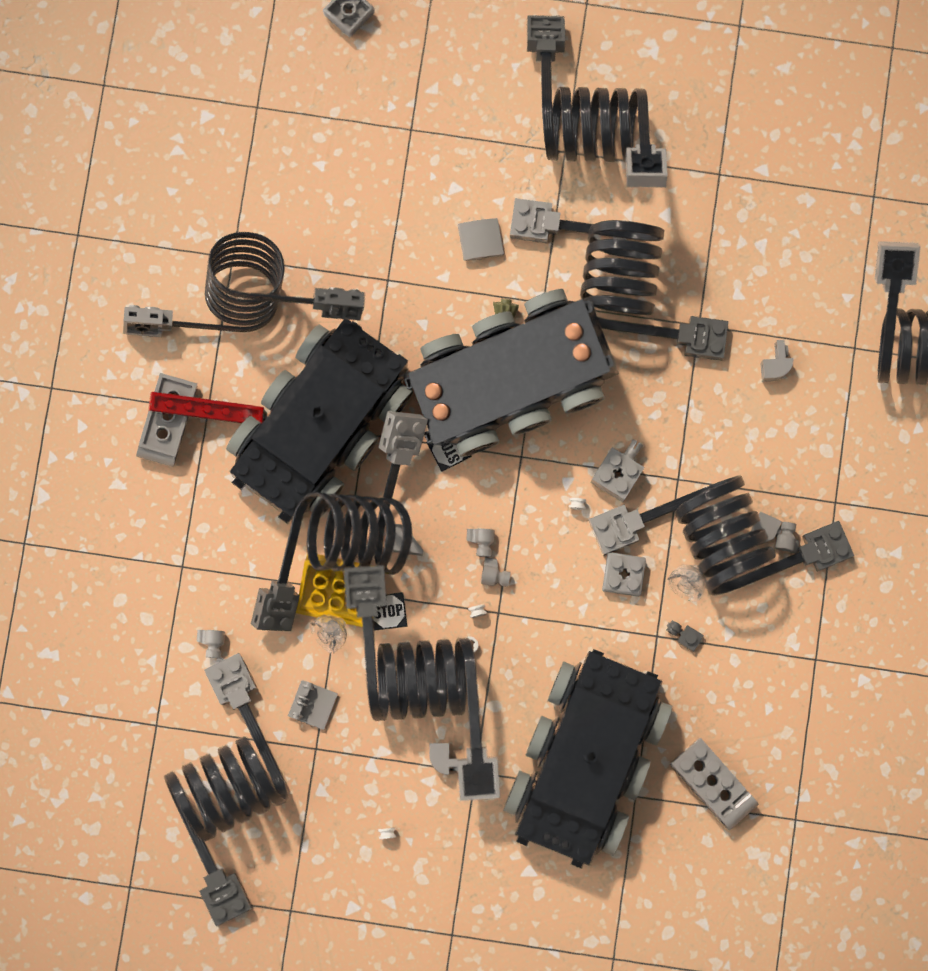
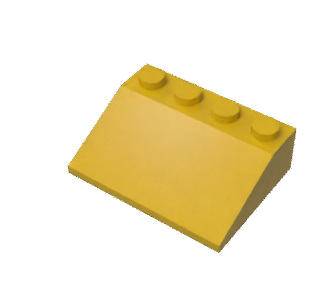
M307 554L304 561L299 589L300 597L296 613L363 627L362 617L357 618V608L346 607L344 572H337L331 569L328 571L316 570L312 567ZM317 554L323 566L326 563L325 556ZM338 558L336 563L340 567L343 561ZM357 562L353 563L355 567H358L360 565V563Z

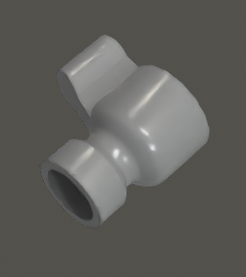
M781 522L780 529L782 533L777 536L775 549L794 554L798 553L800 542L793 536L797 524Z
M467 529L466 540L479 545L476 549V556H492L490 546L494 543L495 530Z
M485 557L481 584L495 586L499 583L501 586L508 587L511 572H499L497 559Z
M197 630V642L208 646L205 657L221 658L220 647L224 644L225 631Z

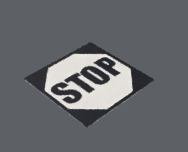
M427 443L441 472L472 457L471 455L460 457L456 445L439 446L434 445V443Z
M403 592L386 594L387 606H377V616L373 617L374 631L407 627Z

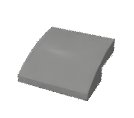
M498 218L458 224L464 261L481 260L487 257H500L504 255Z

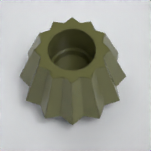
M502 298L501 302H493L495 314L511 311L514 318L519 308V304L512 303L511 299Z

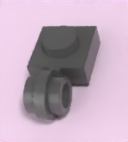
M673 620L667 624L668 628L666 631L674 636L677 634L681 635L677 642L694 652L704 635L688 625L682 631V626Z

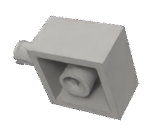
M632 439L625 453H621L612 447L591 480L592 484L622 503L645 468L634 460L643 447L641 443H638L634 449L637 443L634 439ZM617 471L621 472V477L616 479L614 477Z

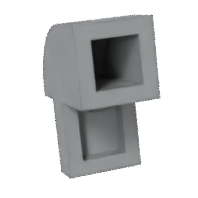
M777 340L774 343L775 359H763L760 363L762 382L780 380L792 368L793 358H786L789 351L788 345H785V340Z
M430 743L429 755L434 769L445 775H449V767H453V771H458L457 759H449V743Z

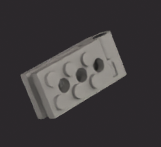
M160 373L154 392L176 393L180 396L195 397L198 385L194 382ZM148 411L136 457L174 467L189 416L173 414V418L167 421L163 419L164 413ZM160 430L168 431V436L165 439L158 438L157 434Z
M701 738L697 739L670 763L671 767L729 831L759 805L755 798ZM696 760L700 761L703 765L701 771L694 769V762ZM709 775L714 776L716 779L713 786L707 783ZM722 790H726L729 794L726 801L720 798Z

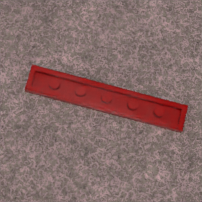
M150 392L148 411L242 424L249 416L262 423L264 407Z

